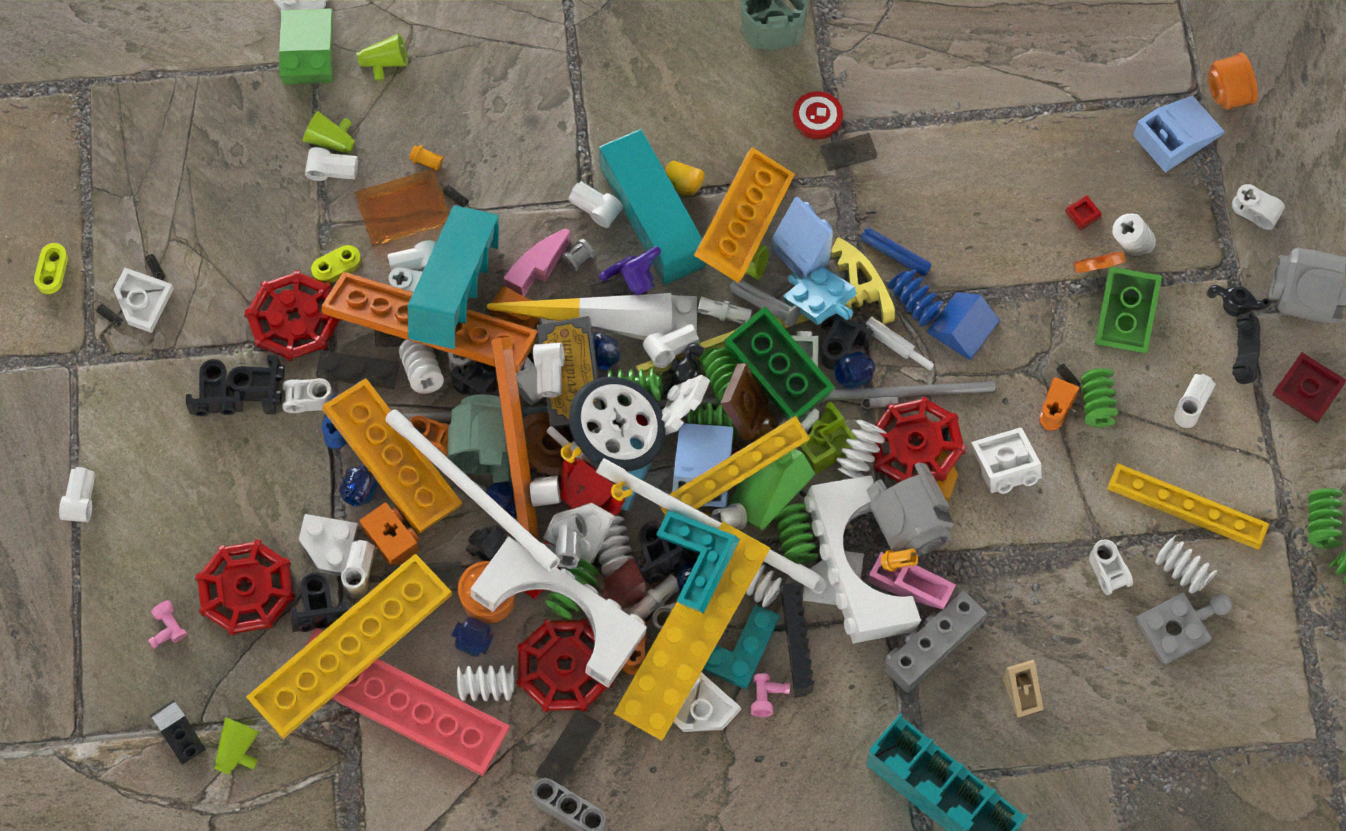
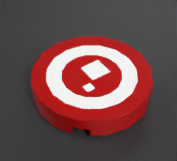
M822 91L809 92L801 96L795 103L792 114L793 123L796 129L798 128L801 134L807 138L815 140L826 139L840 129L843 121V109L838 99L831 94Z

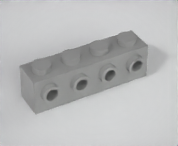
M964 590L958 596L952 594L943 610L938 614L933 612L924 621L925 626L919 632L914 630L904 640L906 644L900 650L894 648L886 656L885 660L887 662L884 671L908 694L985 621L987 612Z

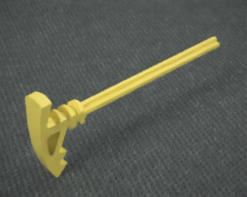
M837 238L831 250V257L841 256L838 261L837 270L838 272L848 270L849 283L855 287L857 293L845 306L851 309V304L855 307L863 306V300L867 303L878 301L882 324L886 325L894 322L895 308L876 269L858 249L845 240ZM857 269H861L869 282L861 285L858 284ZM800 313L797 321L793 325L802 323L810 319H808ZM774 316L784 328L790 327L785 325L782 319ZM734 331L701 342L700 346L705 348L704 351L711 348H725L724 340ZM685 352L676 355L675 359L681 361ZM651 360L637 365L636 370L639 373V370L643 369L645 376H648L650 368H653L655 375H658L660 371L662 373L669 371L673 362L666 367L658 368Z

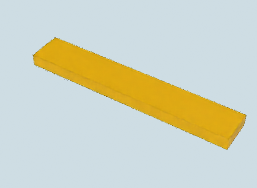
M797 416L669 495L694 509H698L810 440V437ZM660 506L661 510L666 516L668 510Z
M1117 463L1107 487L1110 491L1257 550L1261 548L1269 527L1267 522Z

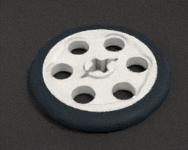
M602 377L584 385L574 396L569 413L571 433L582 453L597 465H600L603 458L626 471L641 469L657 457L665 440V422L662 420L663 414L659 404L647 390L631 380L620 377ZM617 396H626L630 402L629 406L620 405ZM593 399H601L605 403V409L598 410L595 408ZM636 415L645 416L648 420V425H639L636 421ZM615 419L617 423H622V427L620 429L618 425H613L612 422ZM587 422L596 423L599 427V433L590 432L587 428ZM630 438L639 439L642 443V449H634L630 444ZM608 441L615 443L618 452L610 453L606 449L605 443Z

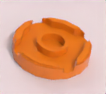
M1119 251L1082 259L1074 263L1075 273L1111 267L1126 262V256L1124 252Z

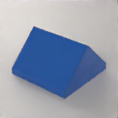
M956 292L927 330V333L971 361L997 326L1000 319L981 295Z

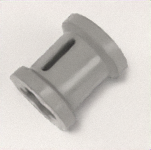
M584 239L578 240V244L574 248L561 254L562 260L573 272L579 270L578 266L587 259H593L596 256L590 244Z

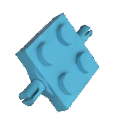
M823 266L817 268L806 278H801L796 273H791L792 276L789 275L788 282L795 287L783 295L785 304L791 307H798L802 315L817 325L834 314H839L846 320L849 317L851 318L853 311L845 305L851 298L857 295L853 285Z

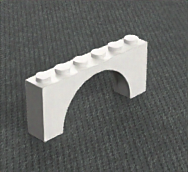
M872 475L811 485L804 498L805 509L807 512H810L812 518L813 533L815 536H818L820 542L821 558L823 561L826 560L828 566L829 582L831 585H834L836 591L837 607L842 610L845 618V631L848 635L850 634L853 643L911 633L916 630L921 622L913 596H891L871 588L854 573L846 559L843 548L845 527L856 517L872 512L869 507L872 502L867 492V489L874 484Z
M508 537L472 586L470 597L494 612L503 601L527 590H551L567 596L585 612L594 632V651L586 665L585 673L609 688L645 636L647 627L644 625V621L634 614L628 615L623 612L617 602L611 599L605 600L599 596L598 591L591 585H582L576 581L575 576L568 570L555 568L552 571H548L522 544Z

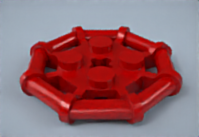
M295 270L292 274L267 282L264 280L260 283L259 291L244 313V317L248 319L255 340L254 345L258 349L263 348L286 358L287 361H293L294 358L318 350L324 351L328 348V341L338 323L342 321V319L320 312L318 303L322 299L326 300L333 289L329 282H321L302 274L300 270ZM294 284L293 290L287 289L282 291L280 294H277L274 291L276 289ZM302 284L318 292L312 296L300 291V285ZM269 295L272 302L267 311H259ZM298 312L300 318H294L293 321H289V314ZM259 320L268 321L271 330L266 334L263 333ZM321 322H327L320 336L316 335L315 333ZM276 337L287 342L288 345L285 347L272 340ZM305 338L306 340H312L311 342L295 347V343H298L300 339Z
M924 396L919 400L896 405L890 403L887 405L886 411L875 426L884 431L892 419L896 421V426L893 430L891 429L887 434L880 433L885 438V442H889L891 453L883 456L881 443L875 442L880 451L877 453L872 452V455L875 457L874 470L885 474L897 482H901L916 476L913 475V471L916 469L915 464L920 462L931 466L934 470L931 471L932 476H934L936 481L944 482L947 480L946 476L960 456L966 453L967 448L963 444L958 423L959 416L929 401L928 397ZM919 410V413L906 417L900 415ZM926 411L940 418L941 420L939 422L930 421L928 417L925 416ZM949 427L952 442L944 441L941 430ZM918 436L919 440H924L917 447L909 444L913 441V437ZM942 451H951L942 465L939 466L936 461L940 458ZM897 461L902 467L907 468L906 474L889 464Z
M255 539L254 542L219 546V550L195 577V580L198 582L201 606L199 612L201 616L208 617L227 630L229 635L235 636L236 633L265 628L270 630L273 628V623L288 604L294 601L296 596L293 593L290 560L283 558L262 544V540ZM250 553L249 558L232 560L230 557ZM258 555H261L273 563V565L268 568L262 566L257 561ZM225 560L227 565L223 573L214 576L213 573ZM277 572L280 573L282 589L273 588L272 575ZM247 580L248 584H252V587L247 592L238 590V587L242 586V581ZM209 584L217 586L218 597L212 601ZM272 596L278 597V601L266 615L263 608L268 605ZM221 605L225 606L229 611L233 612L231 620L215 609ZM258 612L261 617L259 619L239 622L240 616L243 614Z
M547 618L543 620L544 623L523 643H519L516 648L519 651L518 680L516 684L518 688H523L542 707L544 712L581 710L583 713L608 688L585 673L586 665L593 654L594 648L589 649L580 638L584 634L594 644L593 629L588 624V620L584 618L581 620H549ZM555 631H576L574 636H569V638L556 636ZM549 634L551 639L540 650L534 648ZM529 656L537 657L538 661L537 671L529 674ZM570 659L572 661L570 663L571 668L569 670L559 669V660L567 661ZM540 679L550 689L548 695L546 696L532 682ZM590 679L597 681L582 697L579 689ZM557 692L562 694L574 692L576 699H554Z

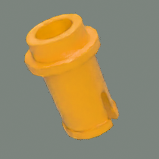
M414 145L409 159L413 160L415 165L420 163L438 172L443 163L444 156L424 149L423 145Z
M914 548L897 552L887 550L881 556L882 567L885 570L894 572L897 568L916 566L918 555H911L916 550Z

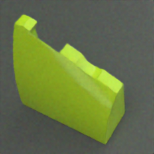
M829 402L819 421L816 420L813 424L812 432L808 435L810 440L801 444L800 449L815 474H818L838 462L837 458L846 457L841 449H851L846 440H855L856 436L845 424V418L832 402Z

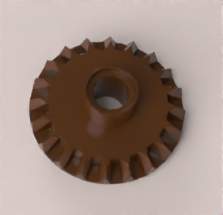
M544 412L529 414L523 419L529 467H535L536 473L543 472L546 477L562 475L564 462L561 456L562 446L547 433V429L550 427L549 414ZM568 427L556 428L568 442H575Z

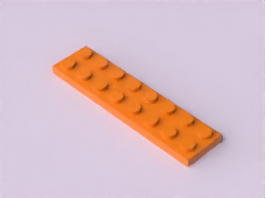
M343 272L322 304V314L495 366L492 339L511 337L516 373H519L538 339V330L467 309L466 324L458 322L455 328V349L408 339V303L413 292L347 272Z

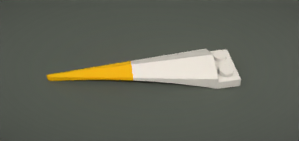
M671 293L487 304L489 310L554 321L589 316L592 328L640 340H645L653 333L666 335L689 324L693 325L697 333V296L671 295Z

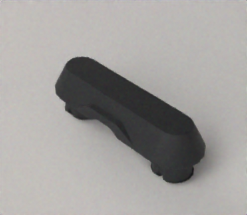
M1243 313L1236 319V327L1238 328V356L1236 357V363L1233 365L1232 374L1238 383L1249 384L1253 383L1257 378L1261 328L1257 316Z

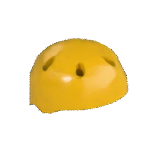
M677 161L669 162L665 168V172L677 194L691 196L700 190L705 178L703 170Z

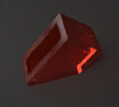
M633 558L626 561L604 580V590L601 591L605 600L611 599L621 606V610L639 603L645 597V581Z

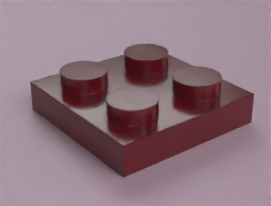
M1301 352L1272 395L1318 424L1345 385L1346 379Z

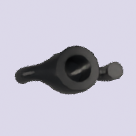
M1212 285L1207 291L1209 298H1215L1217 295L1221 296L1224 310L1227 314L1235 317L1248 311L1265 310L1271 304L1267 298H1264L1262 301L1257 300L1248 289L1242 286H1232L1225 289L1219 285Z
M692 343L685 349L684 357L681 361L675 359L668 371L672 374L671 383L667 386L663 385V394L667 395L674 385L681 384L688 379L698 376L701 368H697L695 358L697 356L700 357L705 348Z

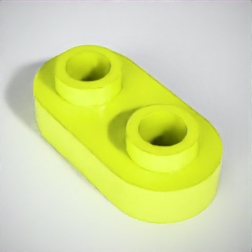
M47 244L40 252L34 282L38 290L44 294L55 293L62 286L68 255L61 244ZM59 257L57 261H51L52 258ZM48 280H53V283L45 284Z
M344 245L316 259L311 267L313 278L331 284L337 281L343 272L352 273L356 271L361 265L360 252L354 246ZM347 254L351 255L349 259L343 258ZM323 266L329 267L326 271L320 270Z

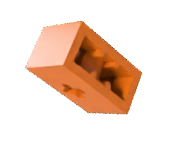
M385 502L360 519L359 522L362 531L372 544L376 546V549L390 568L394 570L419 552L417 542L420 540L411 527L406 529L402 524L404 519L396 507L391 509ZM391 532L393 535L396 534V536L392 537L390 534H387Z

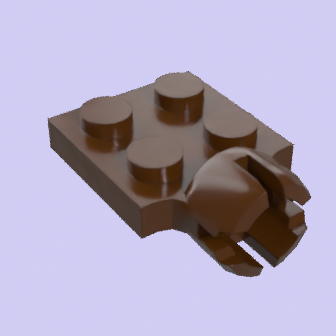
M746 363L737 364L722 397L721 405L744 440L750 439L751 442H754L779 425L773 415L768 412L767 405L769 399Z

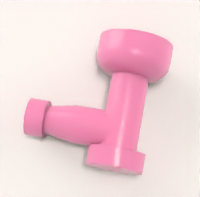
M170 600L158 604L151 611L154 618L163 620L167 627L148 640L154 649L170 638L173 643H176L187 636L185 629L180 628L172 615L174 607Z
M768 674L754 675L756 701L751 705V714L757 717L771 716L773 714V705L768 701L767 693L783 692V694H789L790 683L770 682V675Z

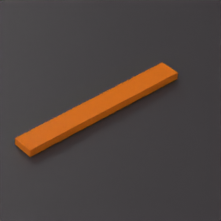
M511 337L492 339L517 520L522 527L540 542L536 510L532 505L530 494L531 475Z

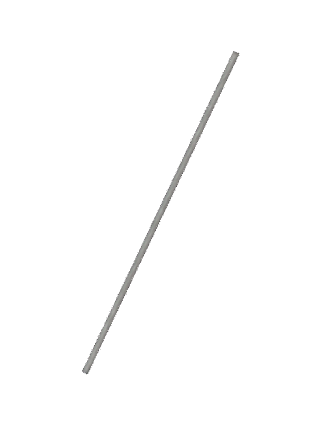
M995 381L833 390V393L823 401L995 392L996 386ZM703 397L701 401L702 408H706L708 403L712 404V408L718 407L720 404L717 401V397ZM668 399L657 402L661 410L665 408ZM619 402V404L627 407L629 406L630 402ZM602 403L603 410L605 409V403ZM548 406L521 407L522 418L535 412L548 413ZM452 411L402 415L408 420L413 416L420 415L443 423L451 422Z

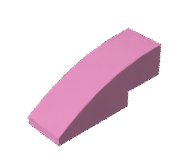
M565 228L558 231L524 253L503 278L504 286L525 296L536 278L546 282L560 260L561 254L571 243L570 230Z
M880 553L869 574L868 583L900 597L913 596L915 602L944 609L956 584L917 565L897 568L894 572L885 570L881 564V556L884 553Z

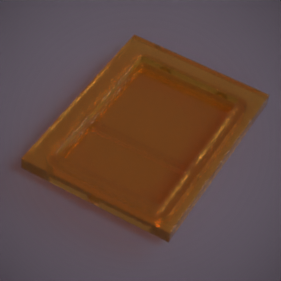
M433 168L355 191L359 205L358 208L361 211L372 247L445 225L449 216L443 198L444 195L441 192Z

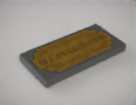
M589 316L537 325L539 344L562 343L564 347L565 362L564 366L561 367L562 395L546 397L550 426H553L555 429L570 426L569 413L574 396L584 385L592 380L599 379L591 318ZM598 398L593 399L595 408L603 410L602 400Z

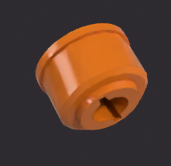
M1243 52L1212 63L1208 73V83L1212 97L1217 104L1225 110L1247 104H1256L1258 100L1257 82L1251 63Z
M482 561L471 565L462 574L458 583V595L465 612L474 621L483 624L498 623L507 618L513 610L516 596L513 595L503 601L492 612L470 597L472 586L490 561Z

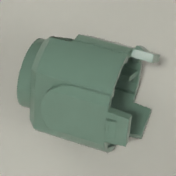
M741 0L740 20L743 38L755 49L779 50L787 46H796L805 33L808 0H789L796 8L793 12L782 0Z
M486 394L468 396L452 410L451 424L448 426L447 458L463 473L493 475V483L496 486L512 481L500 397Z

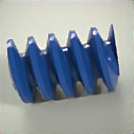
M916 269L909 272H901L888 283L887 287L888 289H893L895 297H900L899 301L902 305H906L907 312H913L912 317L914 320H919V326H926L939 314V308L943 301L933 302L937 294L935 292L929 295L926 294L930 286L920 287V284L923 282L922 277L914 280L913 277L917 273Z

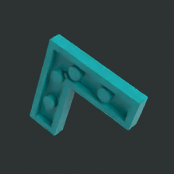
M668 510L656 535L661 539L700 553L677 602L682 606L704 614L740 539L733 534Z
M754 605L734 651L732 652L716 645L702 671L747 690L780 619V615Z

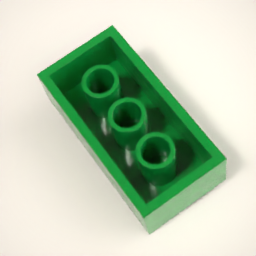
M766 306L724 340V347L739 364L746 363L766 396L787 420L795 416L800 420L833 393L835 386Z

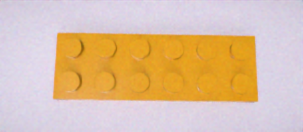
M751 147L694 256L739 283L795 174Z
M366 378L323 405L322 410L418 535L461 507V500L431 461L385 421L386 416L391 410Z

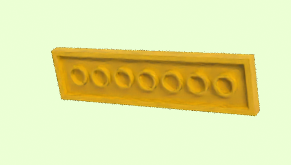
M722 521L718 529L733 534L740 540L704 614L676 602L614 712V715L660 741H663L771 549Z
M414 554L246 696L247 700L282 739L286 738L450 598L452 591L417 554Z

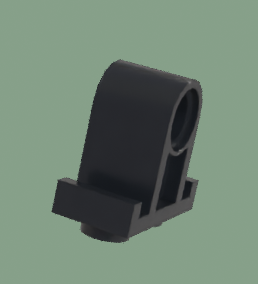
M839 314L826 318L822 322L821 328L826 330L829 326L831 329L822 344L821 362L823 366L830 370L842 368L858 341L864 343V349H869L873 342L874 331L862 322L856 323L850 319L846 320ZM836 350L840 352V354L834 356L829 354V351Z
M267 355L269 367L237 366L233 368L227 377L233 396L234 392H240L243 401L262 402L265 414L276 415V407L281 405L282 390H279V383L284 381L285 366L281 365L278 355ZM240 381H248L244 386H237Z
M209 359L201 365L199 371V398L193 399L191 394H186V406L190 414L202 417L209 415V413L233 415L236 412H243V400L240 392H234V397H230V387L227 379L228 372L222 361ZM212 374H220L216 379H209Z
M476 361L465 376H462L461 368L458 366L450 373L453 388L462 395L486 394L500 397L499 393L495 391L498 388L496 369H487L488 364Z
M657 521L647 522L639 532V541L647 565L637 564L635 570L637 575L649 584L663 580L668 574L683 569L688 563L696 560L692 550L657 536L656 534L661 526Z
M498 525L485 527L481 530L477 529L469 537L468 542L470 544L465 550L473 557L477 555L482 561H491L506 541L507 537L504 536L506 532Z
M309 573L303 577L301 581L303 612H297L296 608H291L292 631L310 632L316 628H328L347 612L346 601L340 602V607L332 606L329 583L323 574Z
M174 700L150 715L182 765L206 750Z

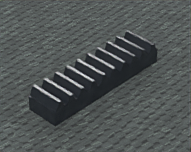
M792 583L782 584L781 599L795 698L805 697L813 692L815 683L812 680L813 670H810L812 661L809 659V639L806 638L807 628H805V609L802 607V587Z

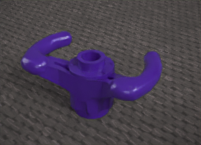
M652 247L638 257L632 255L601 272L599 279L607 281L621 272L631 292L634 291L636 295L646 292L655 286L652 282L654 278L650 268L655 258L661 254L660 247Z

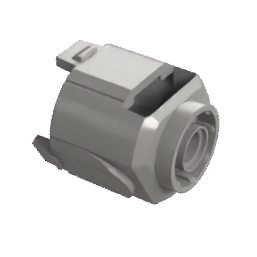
M1303 248L1292 250L1289 256L1279 255L1271 281L1269 299L1278 300L1277 308L1281 314L1326 324L1330 322L1341 324L1342 308L1337 307V305L1346 306V283H1343L1344 273H1346V258L1340 255Z
M919 462L915 464L919 475L901 481L888 489L882 480H877L867 489L872 502L869 507L891 550L897 552L914 548L916 552L911 555L917 554L918 557L928 554L948 542L951 538L949 531L954 524L948 511L949 505L934 476H932V472L926 464Z

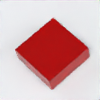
M1087 195L1066 207L1065 210L1080 231L1102 217L1100 210Z

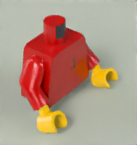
M571 443L562 447L561 456L564 462L560 498L570 505L568 510L593 503L614 516L618 515L625 502V498L632 495V490L623 489L624 481L616 484L596 473L597 468L589 462L580 458L577 461L576 457L582 453L580 447L574 449L573 452L571 451Z

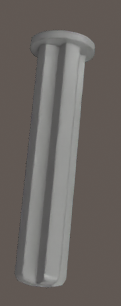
M733 280L730 284L732 293L761 309L766 306L774 316L782 319L785 325L792 326L797 321L800 314L798 307H791L743 280L739 283Z

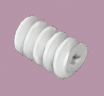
M1125 214L1115 221L1112 230L1114 238L1129 255L1142 256L1153 251L1156 244L1155 235L1138 214Z
M406 339L400 346L399 355L411 388L421 394L433 393L443 386L444 378L435 353H433V348Z
M863 420L856 421L861 430H851L856 439L846 440L851 449H841L846 458L836 459L841 465V468L837 469L852 478L865 477L860 472L870 470L865 461L874 462L875 457L870 452L877 453L880 451L875 442L884 443L885 438L880 434L886 433L885 431Z
M614 517L598 551L600 555L599 563L602 565L601 572L604 576L622 577L636 571L635 566H627V564L634 561V558L632 556H625L632 549L630 546H623V544L629 542L628 536H621V534L627 531V527L618 526L625 521L623 517Z
M1175 535L1160 550L1155 563L1160 565L1166 562L1163 570L1169 572L1174 569L1172 574L1174 579L1183 576L1180 584L1184 587L1191 583L1189 588L1191 594L1198 590L1201 591L1218 571L1214 570L1207 573L1209 563L1199 566L1201 557L1198 555L1191 559V548L1183 552V541L1174 545Z
M765 564L760 566L746 591V594L749 596L755 594L754 601H763V608L769 607L781 591L780 584L782 581L781 577L774 581L771 580L774 573L772 570L764 574Z
M514 665L511 666L509 673H506L504 666H500L498 674H495L493 666H489L487 674H484L481 666H478L476 674H473L471 667L467 666L465 674H462L458 666L457 688L461 701H466L468 693H470L473 701H477L479 693H481L484 701H488L490 693L493 694L495 701H499L502 693L506 701H509L514 693Z

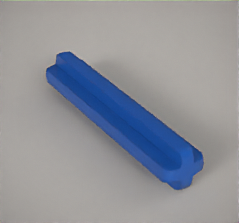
M866 228L862 233L861 240L911 270L916 269L918 274L926 276L930 271L932 264L873 229Z

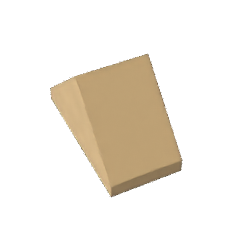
M1030 660L1007 667L1003 682L1016 716L1022 717L1044 710L1035 661Z

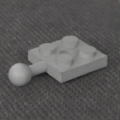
M1183 592L1136 616L1135 621L1162 666H1165L1211 642L1212 638L1203 625L1202 620L1214 614L1226 615L1232 608V601L1225 594H1216L1212 597L1210 605L1195 611ZM1169 623L1178 624L1181 628V633L1175 636L1170 635L1166 631V625Z

